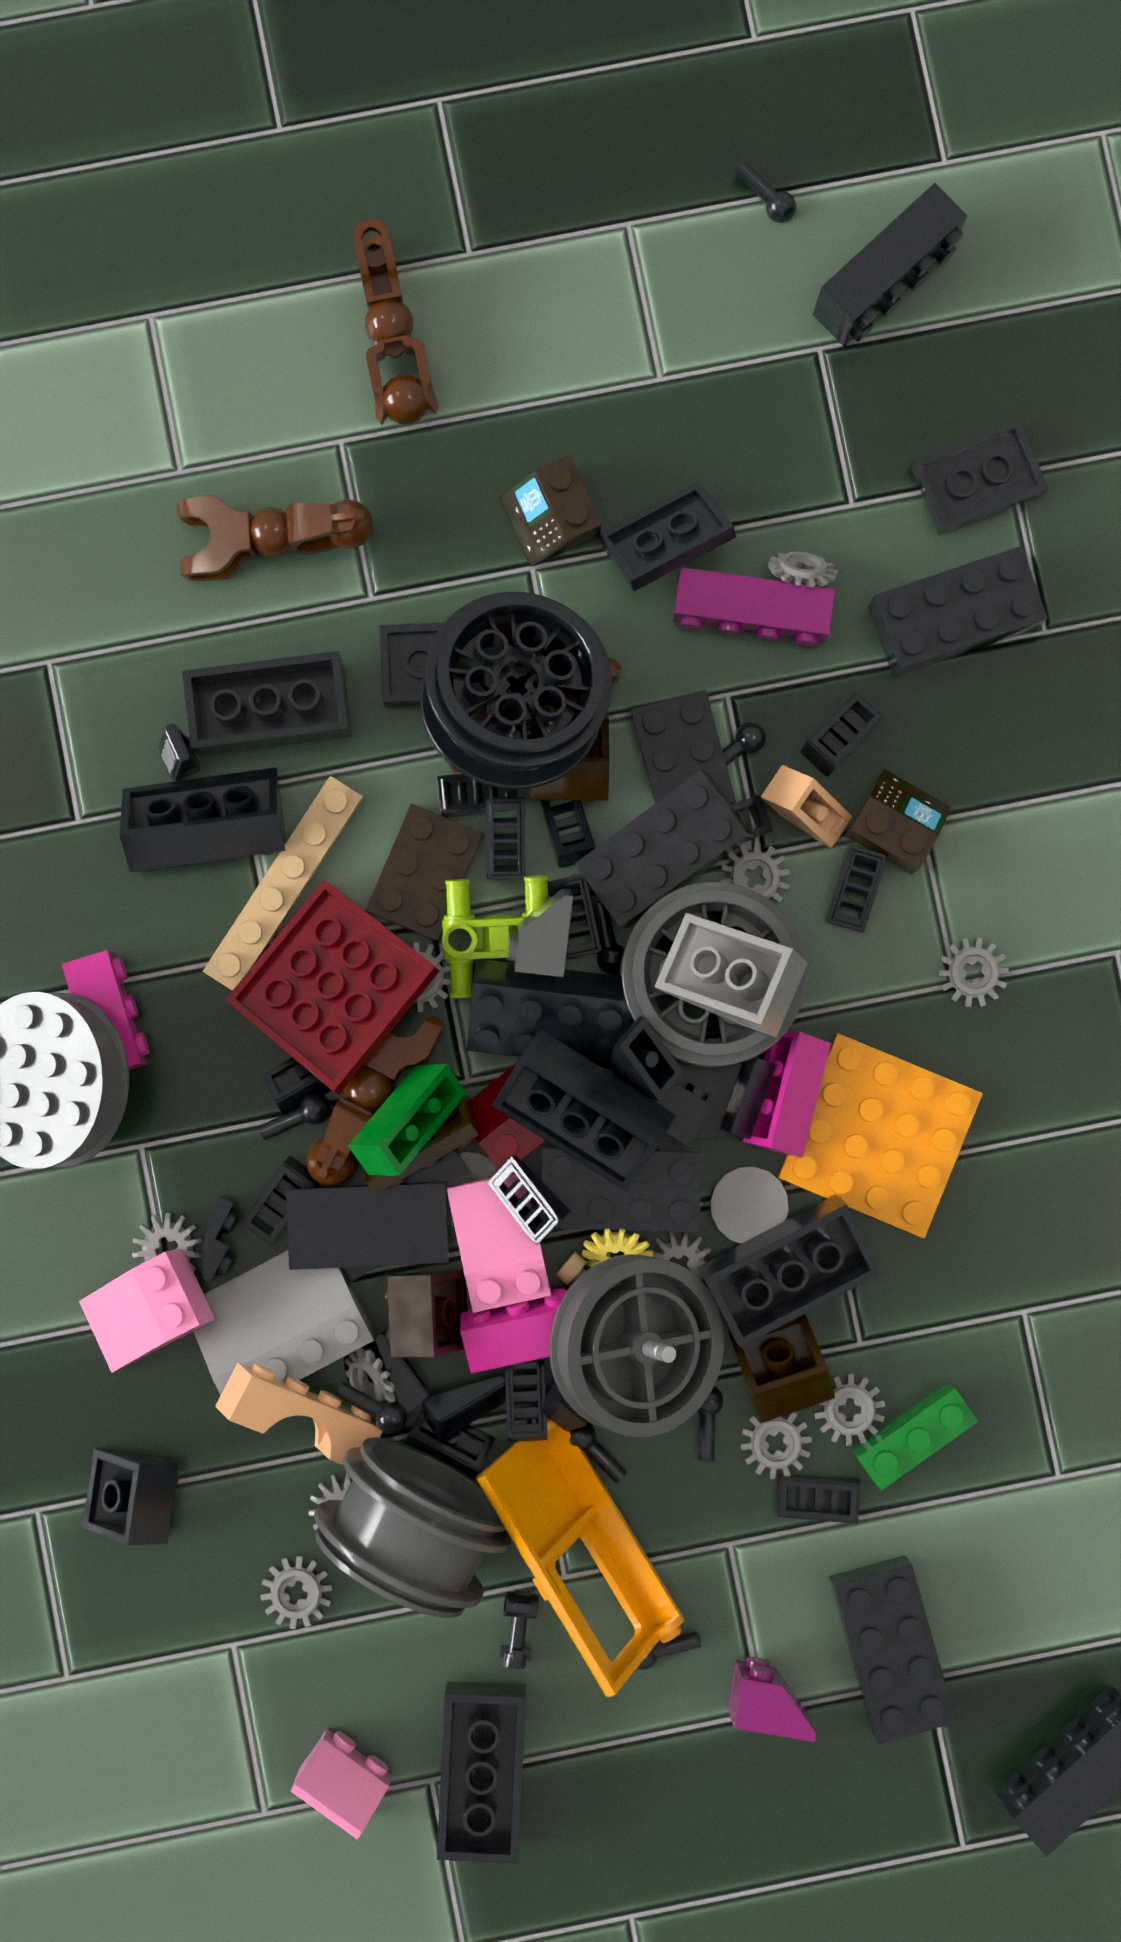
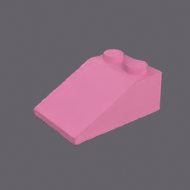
M513 1172L504 1181L508 1188L518 1179L517 1175ZM492 1177L447 1187L473 1313L551 1296L540 1243L536 1245L524 1232L487 1182ZM524 1184L515 1193L519 1199L528 1191ZM531 1200L526 1204L530 1210H532Z
M183 1249L163 1252L129 1270L79 1301L112 1373L215 1321V1317Z

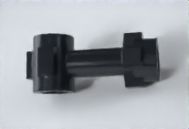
M514 1589V1592L506 1591L503 1614L512 1618L508 1645H501L499 1656L503 1658L502 1665L508 1668L524 1669L526 1668V1660H530L531 1649L524 1647L527 1619H536L539 1607V1595L531 1594L530 1590Z

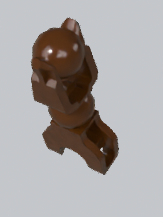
M374 218L365 219L356 225L353 239L368 307L365 316V329L368 337L374 342V346L370 347L366 353V360L374 393L376 419L381 425H383L387 418L399 424H411L420 420L427 409L437 414L439 404L432 387L424 344L418 338H412L411 335L413 316L410 309L403 303L389 230L381 220ZM369 231H374L381 235L369 236L363 239L364 235ZM372 248H379L376 251H369ZM402 353L416 357L420 380L410 375H398L390 379L384 387L382 386L378 367L380 361L384 360L386 356L398 358Z
M213 495L182 499L176 505L177 516L184 523L190 526L209 527L211 532L210 542L203 551L185 556L181 560V576L191 581L228 579L239 569L241 563L247 559L259 557V553L265 556L277 557L287 553L291 548L296 553L300 552L304 555L316 554L339 547L354 549L363 545L374 534L371 512L364 504L355 500L344 499L334 504L296 502L291 503L290 507L286 508V511L280 508L268 507L258 511L254 516L248 510L235 511L231 509L223 500Z
M434 1016L428 1017L414 1035L405 1038L389 1033L345 1087L343 1098L337 1101L333 1109L325 1136L314 1142L308 1150L306 1157L307 1170L315 1181L326 1186H336L346 1182L352 1176L357 1161L348 1145L392 1094V1083L395 1084L399 1075L405 1070L413 1069L415 1065H423L429 1060L443 1030V1020Z

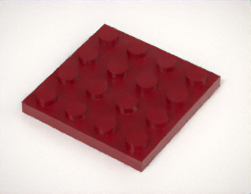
M324 879L225 1001L332 1091L340 1095L440 970Z

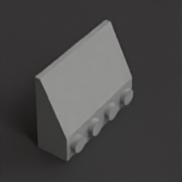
M288 1250L204 1294L215 1317V1321L193 1331L220 1395L237 1363L250 1368L253 1367L254 1363L261 1364L276 1373L275 1378L285 1382L288 1376L300 1380L374 1341L377 1337L343 1268L289 1270Z

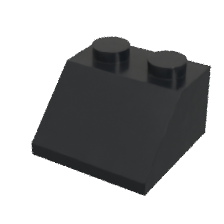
M94 1448L83 1528L125 1545L168 1544L169 1529L172 1525L174 1494L178 1483L179 1463L154 1455Z

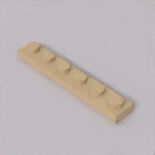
M329 776L286 842L285 851L279 853L202 972L233 991L261 957L363 801L362 795Z

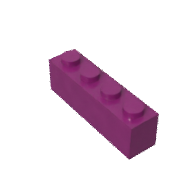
M681 567L672 621L680 622V627L688 630H703V626L719 628V633L730 636H739L744 631L757 633V638L761 640L779 641L780 637L795 639V643L798 645L815 647L818 646V642L825 643L829 636L835 589L818 586L808 588L804 584L795 586V583L790 582L786 583L783 581Z

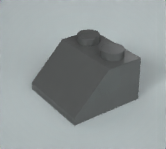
M570 889L558 891L518 923L517 933L510 932L507 956L509 961H514L515 972L564 977L573 901Z

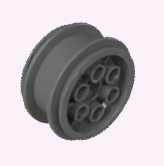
M702 882L668 893L641 916L630 934L623 952L620 976H622L624 997L631 1013L630 1020L632 1024L639 1016L645 1017L677 1062L690 1066L704 1068L725 1067L760 1055L779 1041L794 1022L804 998L807 977L806 969L777 1038L742 1026L717 1015L721 1038H705L708 1016L714 1013L704 1009L701 1018L690 1019L683 1012L684 1000L681 999L677 1000L664 1012H661L654 998L666 993L656 989L654 986L668 953L657 950L655 947L663 936L670 942H674L686 913L708 920L707 915H721V925L792 948L805 960L804 951L794 927L784 913L770 900L740 885L726 882Z
M377 1437L367 1438L361 1447L349 1449L343 1458V1465L348 1475L352 1478V1482L342 1500L321 1502L314 1513V1519L318 1526L315 1538L324 1554L336 1566L360 1584L384 1598L411 1610L435 1617L455 1618L460 1616L465 1608L477 1606L484 1594L482 1584L474 1574L485 1553H503L512 1544L510 1535L480 1484L450 1464L422 1450L394 1440Z

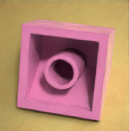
M326 1729L299 1768L291 1792L358 1840L389 1788L392 1775L387 1772L389 1770L388 1766L374 1755L366 1757L356 1750V1744L349 1736L340 1731L334 1734L329 1729Z

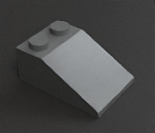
M686 913L654 987L737 1024L777 1038L808 963L792 948Z

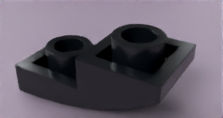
M226 1195L219 1196L210 1217L204 1240L203 1278L209 1282L216 1280L218 1275L225 1277L235 1259V1256L230 1254L234 1244L221 1238L223 1232L229 1235L240 1215V1213L235 1211L239 1202Z

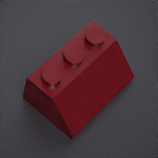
M516 1064L470 1100L479 1136L475 1137V1139L499 1169L514 1154L522 1160L545 1141L491 1106Z

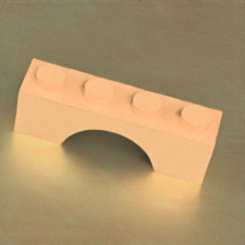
M237 1363L215 1406L229 1421L262 1434L284 1418L297 1415L311 1417L316 1431L315 1446L329 1460L342 1465L343 1458L349 1449L361 1447L365 1439L380 1438L382 1431L378 1428L371 1415L353 1405L351 1408L341 1405L342 1400L327 1391L321 1390L319 1395L309 1392L310 1387L307 1384L288 1376L286 1382L275 1378L276 1373L273 1370L258 1363H254L252 1368Z

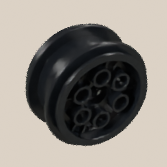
M501 592L483 596L471 601L453 613L433 639L421 685L420 706L423 723L437 751L451 766L465 776L479 783L502 789H529L543 786L560 779L572 771L592 748L610 705L612 695L611 667L605 648L594 630L576 612L558 601L527 592ZM494 647L500 654L494 656L487 655L482 649ZM461 662L473 666L470 670L457 669ZM558 666L565 676L555 675L549 668ZM515 667H521L523 669L519 671L516 670ZM479 682L486 692H478L470 684ZM524 686L522 694L518 692L514 694H507L508 690H510L511 692H515L517 689L520 690ZM564 694L575 695L576 704L567 700ZM552 704L557 711L549 713L542 710L541 707ZM486 707L488 716L480 725L471 716ZM511 713L515 715L516 720L509 721L503 717ZM531 721L540 738L527 739L526 726Z

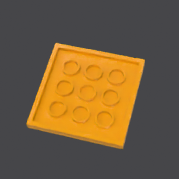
M837 1033L829 1050L803 1158L786 1155L777 1178L827 1199L838 1195L849 1208L925 1239L983 1093Z

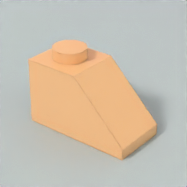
M784 765L780 767L761 795V798L781 817L831 849L853 817L814 778Z

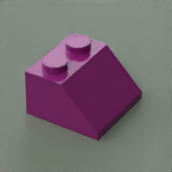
M751 1656L746 1658V1662L736 1660L728 1704L734 1728L815 1742L817 1734L808 1713L774 1666H770V1661Z

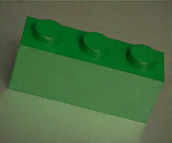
M447 1064L415 1065L350 1142L348 1147L368 1175L400 1176L467 1093Z
M946 1383L851 1452L872 1482L882 1491L979 1421L956 1388Z

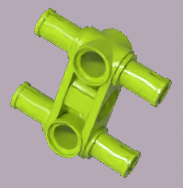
M547 875L524 877L526 911L522 912V915L475 917V914H471L470 879L445 880L447 915H444V919H442L443 957L446 959V963H450L451 998H471L474 979L473 962H476L477 959L508 958L507 951L510 932L517 933L518 923L549 899V877ZM461 928L468 931L472 938L471 943L465 948L454 947L449 940V935L453 930Z

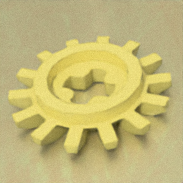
M610 1228L604 1229L605 1234L602 1236L594 1232L591 1234L594 1242L585 1240L583 1243L587 1250H582V1256L588 1259L586 1264L590 1267L611 1258V1252L616 1254L621 1251L624 1252V1255L639 1254L653 1257V1251H644L650 1244L647 1241L639 1243L638 1238L640 1235L636 1233L632 1236L625 1234V1229H619V1232H611Z

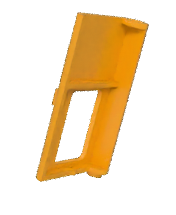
M548 1417V1440L516 1442L476 1479L527 1566L535 1576L532 1580L544 1601L549 1600L606 1697H611L617 1694L659 1640L662 1643H666L682 1632L680 1625L685 1619L585 1452L578 1446L571 1445L569 1441L571 1437L570 1431L563 1430ZM578 1538L585 1544L635 1630L634 1636L613 1661H610L555 1568L556 1561Z

